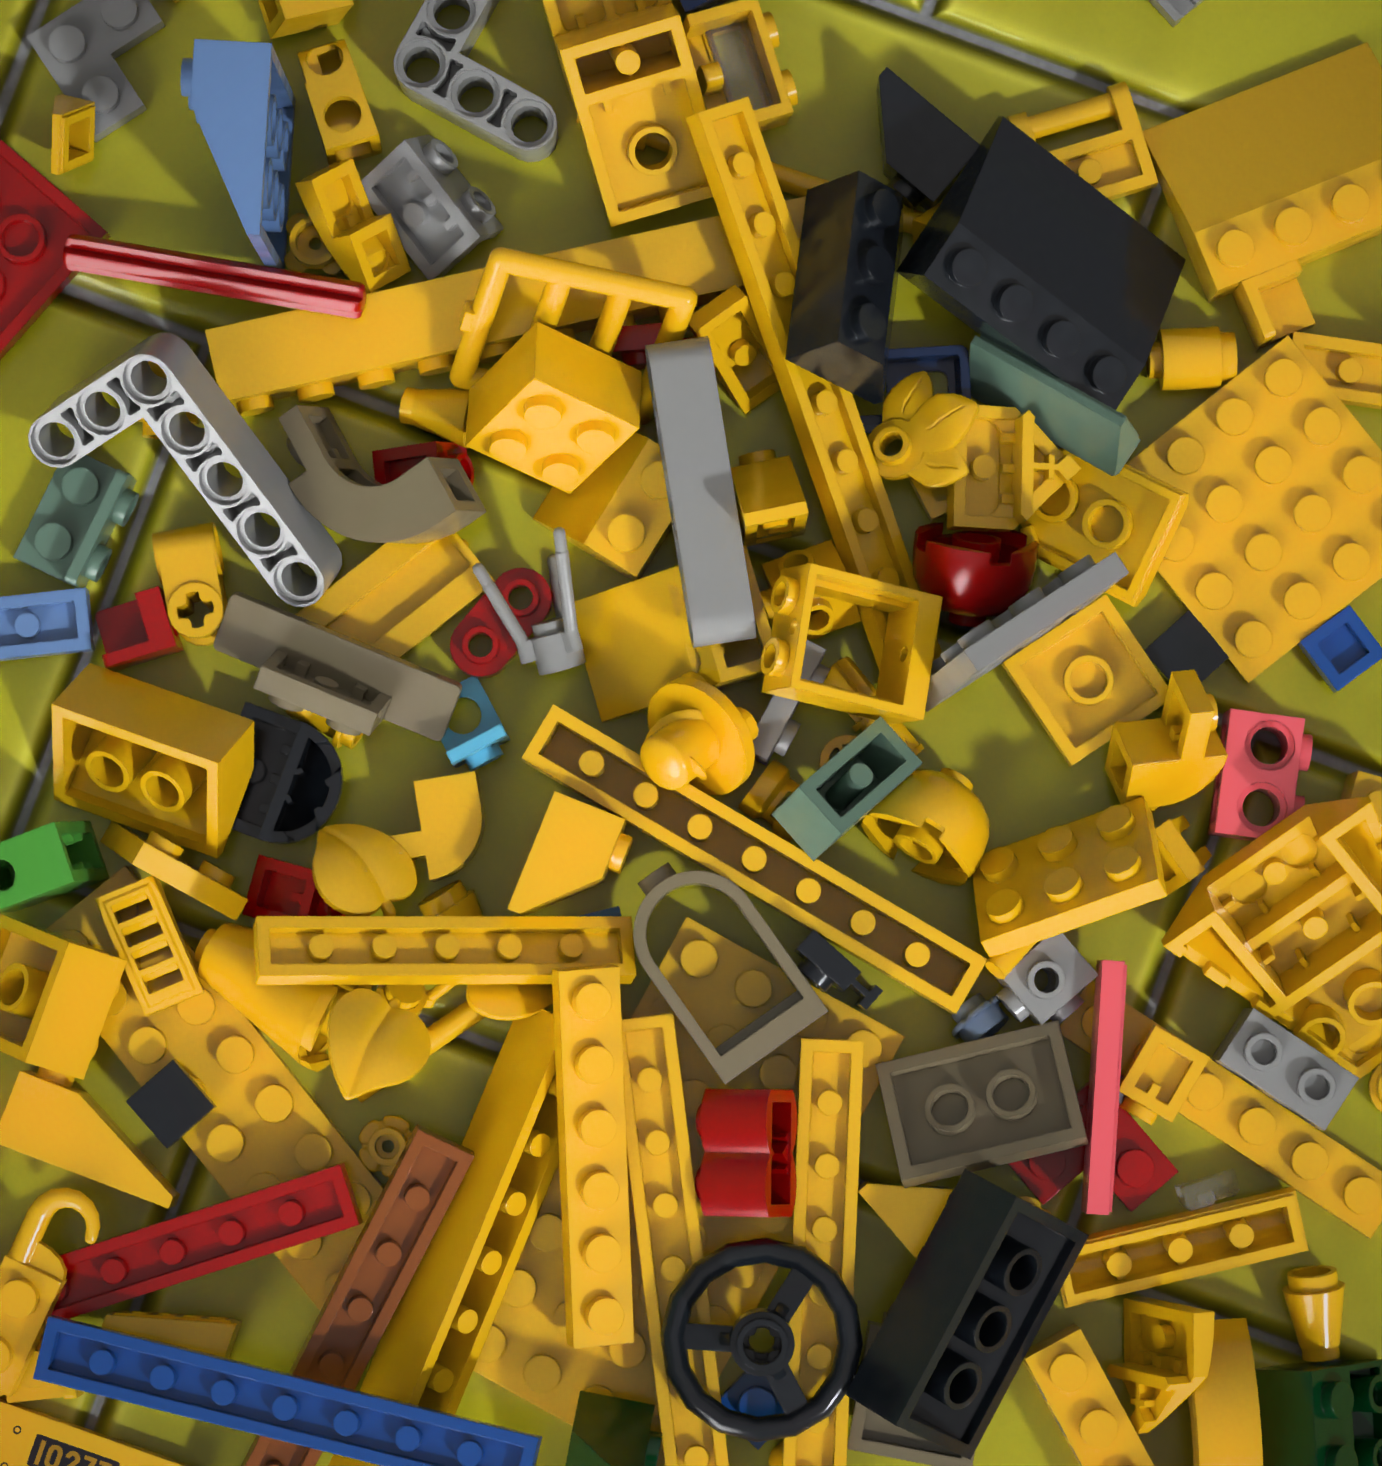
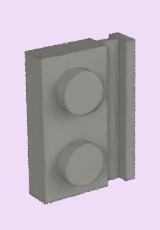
M809 640L806 641L801 678L824 683L830 671V668L820 664L826 649ZM773 695L757 725L758 736L753 740L756 761L767 765L773 752L783 757L785 756L801 726L799 722L791 719L800 703L799 701Z

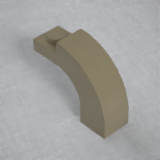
M295 405L278 418L288 435L287 446L291 455L306 469L303 474L288 485L296 498L316 520L343 536L354 540L375 543H426L456 533L487 512L459 459L426 457L397 479L383 485L371 478L359 465L329 407Z

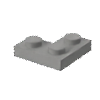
M82 0L26 36L64 95L95 102V142L100 141L147 110L114 59L165 27L149 0Z

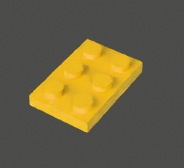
M1144 796L1120 805L1110 806L1101 812L1068 824L1052 827L1043 833L1007 846L994 848L984 853L978 868L972 874L980 942L989 958L1008 953L1167 896L1153 814Z

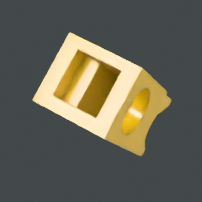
M341 39L298 52L297 56L305 80L304 84L328 164L351 158L355 162L383 153L376 124L345 40Z

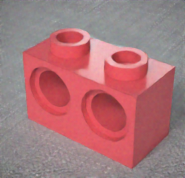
M1229 709L1223 713L1220 740L1228 756L1222 770L1214 780L1207 835L1253 841L1305 805V797L1296 795L1298 772L1308 771L1313 747V736L1311 734H1303L1305 718L1239 709ZM1257 731H1269L1279 739L1281 754L1274 764H1264L1254 757L1251 751V740ZM1256 791L1265 794L1273 804V816L1265 826L1252 824L1244 815L1243 803L1250 792Z

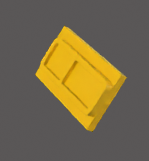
M457 532L442 539L426 543H385L329 587L315 604L304 607L295 615L402 658L484 593L481 584L472 570L476 563L481 562L469 549V543L461 539Z

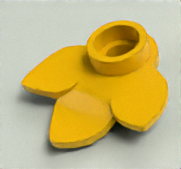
M926 371L912 373L903 378L890 390L884 399L882 423L877 425L868 436V441L879 469L878 474L883 479L893 481L911 477L926 488L946 487L965 477L969 473V469L962 455L955 449V446L963 439L973 425L979 412V405L972 399L954 393H938L934 395L933 383ZM897 439L903 440V446L897 454L892 456L885 455V449L892 441Z

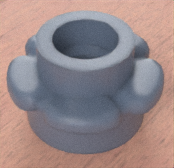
M978 993L964 1002L957 1014H952L951 1016L957 1023L952 1030L953 1037L969 1042L995 1035L1009 1020V1017L999 1007L1001 1002L997 996L991 997L988 1001Z

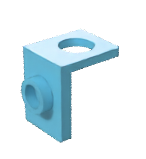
M471 676L459 682L462 685L459 698H469L478 704L481 710V721L474 731L467 734L455 733L448 727L441 742L447 751L446 755L455 768L467 764L469 770L474 771L501 757L503 752L500 745L509 741L510 738L478 677Z

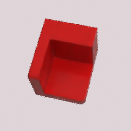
M159 586L135 593L136 600L103 609L96 613L95 619L106 654L102 655L105 668L119 671L184 651L179 633L171 625L168 617L164 590Z

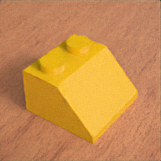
M635 432L571 494L552 487L534 515L533 520L552 532L555 528L562 527L565 529L568 542L631 581L642 578L672 530L659 444Z
M554 791L507 909L521 916H526L604 883L609 870L620 874L634 841L633 837L624 834L627 827L626 819Z
M0 914V1051L25 1063L84 1080L90 1061L97 1051L99 1036L112 1001L120 989L121 977L127 961L87 944Z

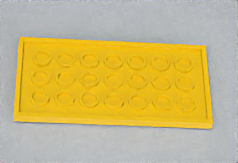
M686 917L659 966L662 974L715 1048L796 992V989L780 967L689 917ZM652 980L631 1017L639 1018L674 1014L694 1184L704 1155L702 1139L696 1128V1114L702 1103L705 1089L793 1090L798 1110L800 1039L864 1041L862 1116L879 1085L875 1064L893 1060L905 1036L829 994L823 993L820 989L810 984L828 1012L730 1082L724 1084ZM795 1141V1146H794V1150H793V1153H792V1154H793V1157H794V1161H795V1157H796V1141ZM628 1157L634 1343L573 1349L567 1345L560 1168L558 1163L473 1371L571 1426L574 1423L580 1391L653 1404L655 1407L650 1430L661 1432ZM696 1194L703 1257L732 1242L771 1238L792 1244L793 1214L792 1217L704 1216L701 1202ZM762 1263L736 1267L712 1281L707 1287L712 1324L734 1325L735 1321L743 1313L757 1308L779 1266ZM715 1351L718 1378L732 1355L731 1352ZM662 1439L656 1466H665Z

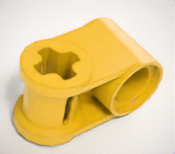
M209 522L152 533L156 567L164 590L167 613L171 625L187 642L193 645L209 646L214 644L228 604L223 578L225 575L224 561L215 523ZM202 601L213 613L206 614L203 620L204 626L196 628L190 619L185 618V616L192 615L195 611L194 603Z

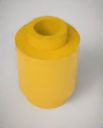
M1218 326L1159 329L1157 341H1154L1146 362L1148 379H1158L1161 391L1221 388L1222 382H1229L1237 376L1238 362L1235 333L1220 332Z

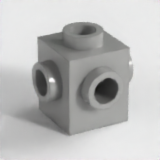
M1061 933L1037 942L1005 979H999L994 976L1003 987L996 996L1020 1023L1027 1017L1034 1024H1043L1049 1018L1052 1022L1058 1020L1061 1023L1082 1005L1084 1000L1078 993L1094 980L1098 973L1065 935ZM1040 969H1043L1048 976V984L1042 991L1038 990L1034 983L1035 974Z

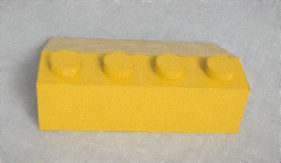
M1367 42L1143 131L1157 179L1208 303L1232 294L1241 281L1298 259L1300 265L1303 266L1382 234V67Z

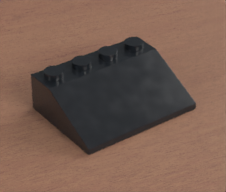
M998 116L896 272L979 335L1116 410L1147 362L1186 259L1004 116Z

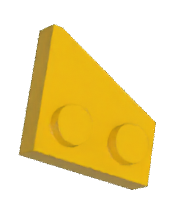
M111 821L100 840L102 844L129 863L235 921L248 901L246 897L231 888L236 879L235 876L203 859L197 869L180 859L184 851L183 847L154 831H151L146 840L124 826Z

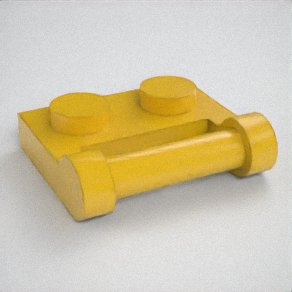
M1125 81L1107 86L1105 94L1032 116H1027L1025 111L1007 116V120L1035 142L1036 139L1113 117L1119 131L1052 150L1049 153L1109 200L1156 187L1158 184L1132 96Z

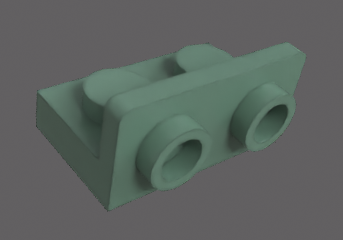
M87 455L71 465L63 468L57 467L13 557L75 588L86 587L89 579L97 582L103 575L112 554V549L107 547L106 544L115 525L118 524L124 527L137 505L139 493L133 491L137 480L131 474L121 469H114Z

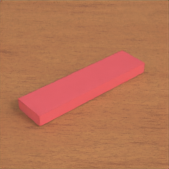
M1097 960L1096 972L1098 976L1095 979L1086 1135L1089 1144L1085 1145L1081 1211L1086 1214L1109 1215V1212H1112L1127 965H1125V961Z

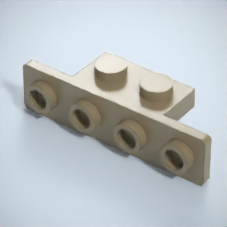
M235 592L229 598L224 617L213 644L217 651L260 668L253 688L269 694L268 699L273 704L289 711L299 712L305 709L326 718L328 726L347 735L355 736L363 733L370 736L384 719L432 740L440 741L446 734L462 691L461 683L241 592Z

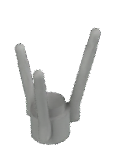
M557 527L553 531L555 554H551L547 558L556 618L531 625L534 637L528 639L484 565L476 563L472 569L483 591L515 642L521 664L535 661L539 675L560 672L586 662L577 625L566 532L562 527Z

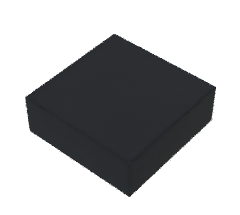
M1189 610L1144 650L1168 684L1172 671L1195 669L1202 682L1229 658L1211 634Z
M176 1059L167 1064L126 1101L167 1149L217 1107Z

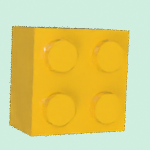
M537 321L469 389L465 446L571 494L640 428L642 371Z

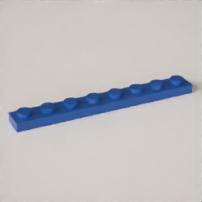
M55 1315L48 1316L33 1379L380 1466H535L542 1436Z

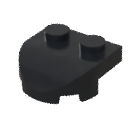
M245 702L240 716L255 721L254 770L232 829L274 844H291L303 841L321 830L330 820L338 806L344 779L340 757L332 743L309 724Z

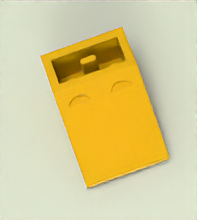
M746 545L743 547L756 625V638L693 648L687 622L679 565L575 601L577 625L586 659L585 666L602 723L648 710L650 700L658 689L687 672H696L707 683L717 689L764 676L761 670V655L765 644L771 637V628Z

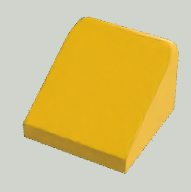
M64 94L55 96L52 113V174L60 175L93 161L95 138L94 101Z

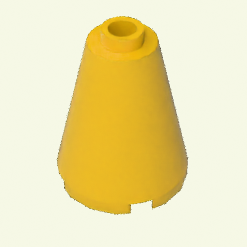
M225 922L217 930L214 928L208 929L199 941L194 955L195 961L199 962L198 975L301 1066L316 1072L330 1064L329 1055L325 1053L328 1049L327 1026L330 1013L338 999L354 989L366 988L372 990L373 985H256L253 928L231 922Z

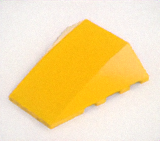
M1369 796L1306 804L1203 875L1161 940L1166 949L1179 958L1184 956L1202 968L1203 974L1222 988L1225 986L1229 987L1248 1000L1252 1008H1255L1271 1020L1275 1019L1291 1030L1295 1036L1359 1079L1382 1063V826Z

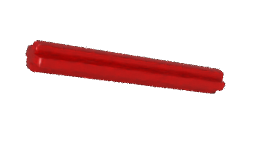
M75 233L67 237L63 249V262L66 268L72 271L353 319L361 317L366 303L365 286L361 282Z

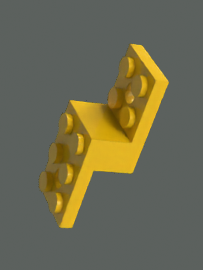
M542 0L568 92L576 108L610 227L713 197L686 121L687 117L706 110L681 17L672 1ZM658 133L665 136L669 141L667 156L661 162L653 165L640 162L635 156L637 142L646 134Z

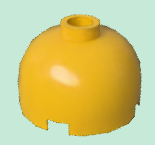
M942 768L940 772L929 769L915 770L863 818L861 823L868 839L885 855L894 860L898 848L920 861L911 870L912 872L947 885L961 886L966 883L967 879L978 868L989 839V818L980 799L972 792L973 784L967 777L949 768Z

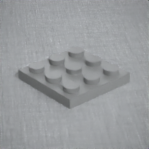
M1116 552L1097 564L1090 554L1061 572L1056 579L1042 589L1038 587L1010 605L1007 611L992 621L988 619L958 639L956 644L941 653L940 657L934 660L932 664L926 712L1084 609L1129 574V571Z

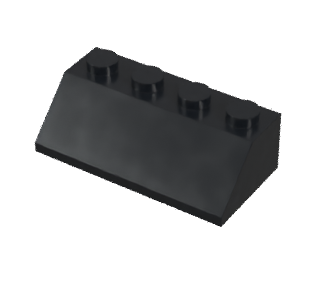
M965 1169L956 1187L949 1195L947 1203L930 1236L920 1250L917 1260L896 1300L890 1306L887 1317L865 1358L861 1361L845 1395L895 1426L971 1460L1089 1235Z

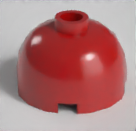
M944 522L922 525L915 531L912 560L913 575L919 591L943 597L941 610L949 612V621L954 624L977 627L986 621V617L999 616L1007 611L1010 605L1025 596L1032 585L1037 565L1039 544L1037 541H1034L1026 546L1027 535L1014 530L1010 532L962 531L953 534H942Z

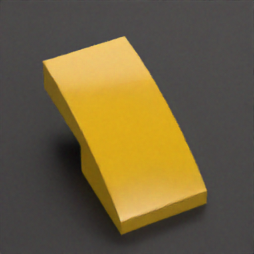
M353 158L336 161L295 183L308 215L328 251L350 281L361 282L365 286L366 294L372 293L412 271L391 213L374 216Z

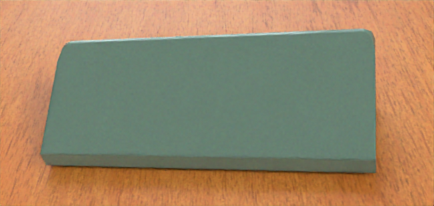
M975 335L971 341L969 369L971 396L974 399L990 406L1016 407L1021 414L1030 410L1036 417L1035 423L1054 444L1111 476H1116L1120 473L1141 441L1139 434L1124 414L982 335L980 337Z

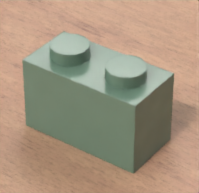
M880 716L803 782L771 815L805 853L815 861L909 777L923 762Z

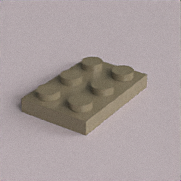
M1058 1020L875 1064L900 1178L904 1188L962 1175L965 1169L975 1172L1089 1144Z

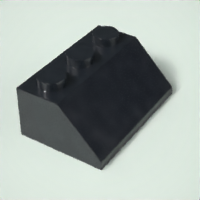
M859 170L807 190L785 359L873 404L883 402L899 274L896 270L900 265L903 240V194Z

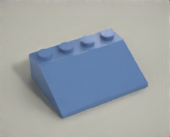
M194 39L193 58H183L181 95L188 97L189 110H193L196 115V122L199 123L245 232L264 266L285 269L286 223L289 213L296 98L272 43Z

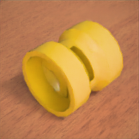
M774 758L738 808L752 819L763 818L771 824L774 834L790 842L792 837L771 814L789 791L793 793L800 784L790 777L789 769Z

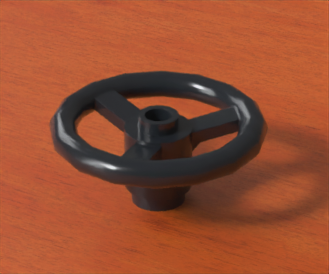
M771 1238L727 1243L695 1262L669 1297L660 1333L666 1375L686 1409L719 1433L754 1442L795 1437L829 1417L845 1396L856 1375L863 1348L858 1306L838 1272L806 1247ZM762 1263L791 1269L767 1308H754L743 1313L735 1321L734 1325L689 1323L692 1308L708 1285L732 1269ZM815 1285L834 1314L838 1345L831 1373L815 1395L806 1400L788 1364L793 1356L795 1347L789 1321L811 1286ZM757 1328L768 1329L770 1335L774 1337V1343L770 1349L757 1351L751 1347L749 1337L755 1335ZM687 1349L731 1352L735 1362L742 1370L754 1376H766L784 1413L754 1416L728 1409L703 1389L690 1367Z

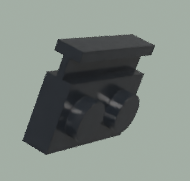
M815 930L811 931L794 950L803 958L797 966L798 969L823 993L827 992L832 985L840 992L845 991L849 987L860 997L855 1005L860 1010H867L883 992L877 985H872L868 989L856 980L861 971Z

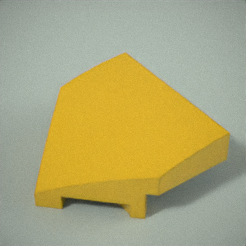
M979 405V412L973 425L963 439L955 446V449L967 463L969 473L957 482L948 485L947 530L1010 532L1019 524L1027 521L1051 495L1082 468L1069 454L1064 455L1035 423L1036 417L1030 410L1021 414L1016 407Z
M1145 1296L1123 1298L1125 1363L1109 1364L1106 1370L1110 1378L1122 1379L1130 1395V1404L1136 1407L1130 1416V1420L1137 1434L1149 1433L1182 1404L1207 1378L1212 1357L1215 1311Z

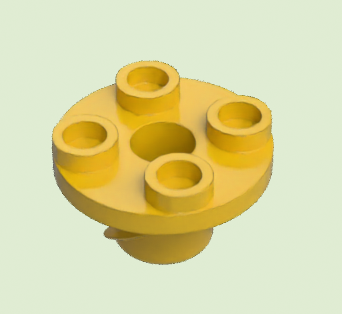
M696 672L684 673L679 678L669 681L654 693L648 707L649 732L640 750L642 766L654 783L668 790H678L689 783L706 794L724 795L735 790L749 778L755 761L753 740L758 736V726L753 715L748 710L736 707L725 694L707 683Z

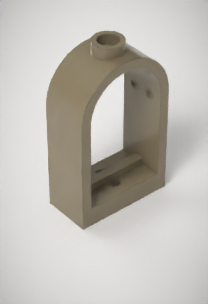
M667 862L638 883L646 897L639 906L634 921L633 940L637 957L650 979L724 1084L730 1082L828 1012L825 1005L748 896L731 880L707 871H686L676 874L672 866ZM685 886H707L728 896L739 908L796 989V992L717 1048L712 1045L655 964L647 945V925L654 908L667 894Z

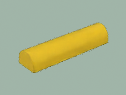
M1290 1186L1088 1234L1089 1236L1061 1287L1059 1295L1064 1308L1308 1251L1296 1190Z

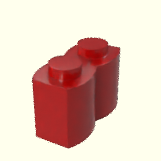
M705 1089L702 1103L696 1114V1128L702 1139L704 1155L701 1167L696 1174L695 1191L701 1202L703 1215L792 1217L797 1188L796 1167L792 1154L797 1135V1105L794 1091L781 1089Z

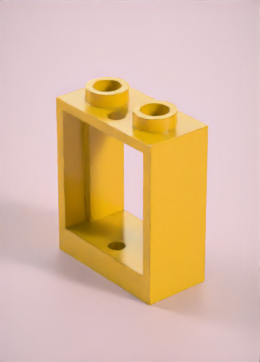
M814 563L781 569V575L775 582L771 593V609L774 612L771 637L765 644L761 655V670L764 674L762 692L877 720L881 716L890 724L924 720L943 597ZM814 594L888 612L876 696L801 678Z

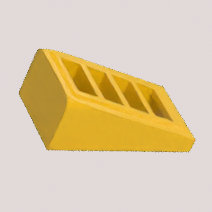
M152 875L95 899L119 958L127 961L125 971L145 1016L204 993L158 878ZM149 899L153 910L127 921H122L119 914L120 910ZM159 922L163 931L162 934L132 946L129 934ZM164 947H170L174 957L147 968H141L138 958ZM177 969L180 970L184 980L151 993L148 981Z
M120 1310L107 1314L102 1327L229 1359L242 1321L230 1317Z

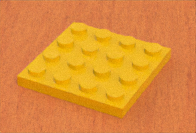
M1289 335L1127 463L1189 494L1188 507L1157 572L1184 606L1219 644L1229 657L1228 661L1246 683L1256 678L1300 643L1301 640L1314 632L1382 578V451Z

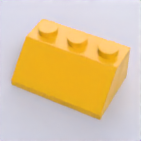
M89 663L51 704L54 800L148 834L154 831L178 845L218 859L224 851L254 770L255 721Z

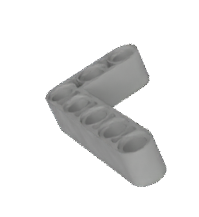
M425 0L400 43L393 60L394 72L403 94L411 101L519 160L539 162L549 157L555 150L559 139L556 114L551 105L541 97L468 58L500 0ZM449 5L464 7L470 13L468 21L458 29L443 28L436 22L438 14L443 8ZM419 58L433 59L440 65L438 74L428 82L418 83L412 81L407 77L406 73L413 61ZM473 87L485 88L494 96L490 106L481 112H470L460 105L462 95ZM529 116L540 118L547 125L546 133L535 142L522 141L513 133L514 127L519 120Z
M157 333L148 337L59 396L31 425L28 433V442L34 456L50 467L63 468L73 464L141 418H144L276 595L285 603L294 607H307L315 604L340 572L342 554L336 542L321 522L316 520L296 498L288 485L290 483L289 479L189 345L174 334ZM148 361L158 364L164 370L166 378L157 376L151 370ZM102 392L112 395L117 400L120 408L111 406L104 399ZM186 412L196 415L202 421L204 428L193 425L189 421ZM57 422L65 425L71 431L74 438L64 435L60 431ZM223 462L235 466L242 478L231 475L226 470ZM260 512L271 515L277 521L279 527L269 525L263 520ZM297 562H302L311 567L316 576L304 573Z

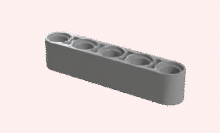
M704 336L645 345L648 379L692 646L695 648L756 638L754 609L709 338Z

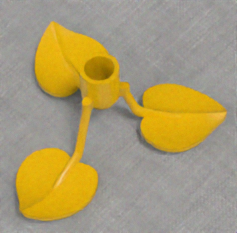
M333 824L325 826L318 831L312 862V877L315 887L324 902L333 910L347 916H371L379 908H381L383 916H396V909L392 902L407 899L413 894L417 886L414 863L401 844L379 830L359 824ZM467 984L466 999L473 1011L487 1018L505 1021L519 1020L535 1015L553 1005L552 984ZM378 985L376 991L358 988L338 999L328 1019L327 1046L331 1068L345 1100L354 1099L373 1090L401 1084L413 1078L421 1071L430 1056L431 1042L429 1032L419 1015L423 1008H432L438 998L456 985H436L431 990H426L424 985Z

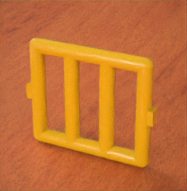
M497 247L489 254L474 301H465L460 316L459 329L464 332L450 370L449 378L455 387L469 390L489 370L478 367L509 275L546 282L530 328L538 321L556 330L571 288L607 295L589 346L609 356H612L632 301L668 308L654 343L657 344L683 340L698 297L694 289L684 285L515 249ZM647 365L643 372L641 383L640 425L648 424L654 415Z

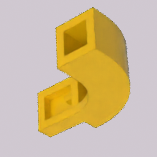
M1246 1318L1214 1319V1339L1209 1373L1207 1378L1188 1397L1193 1444V1466H1263L1258 1387Z

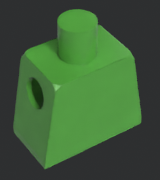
M91 821L52 822L0 842V913L18 911L109 879Z

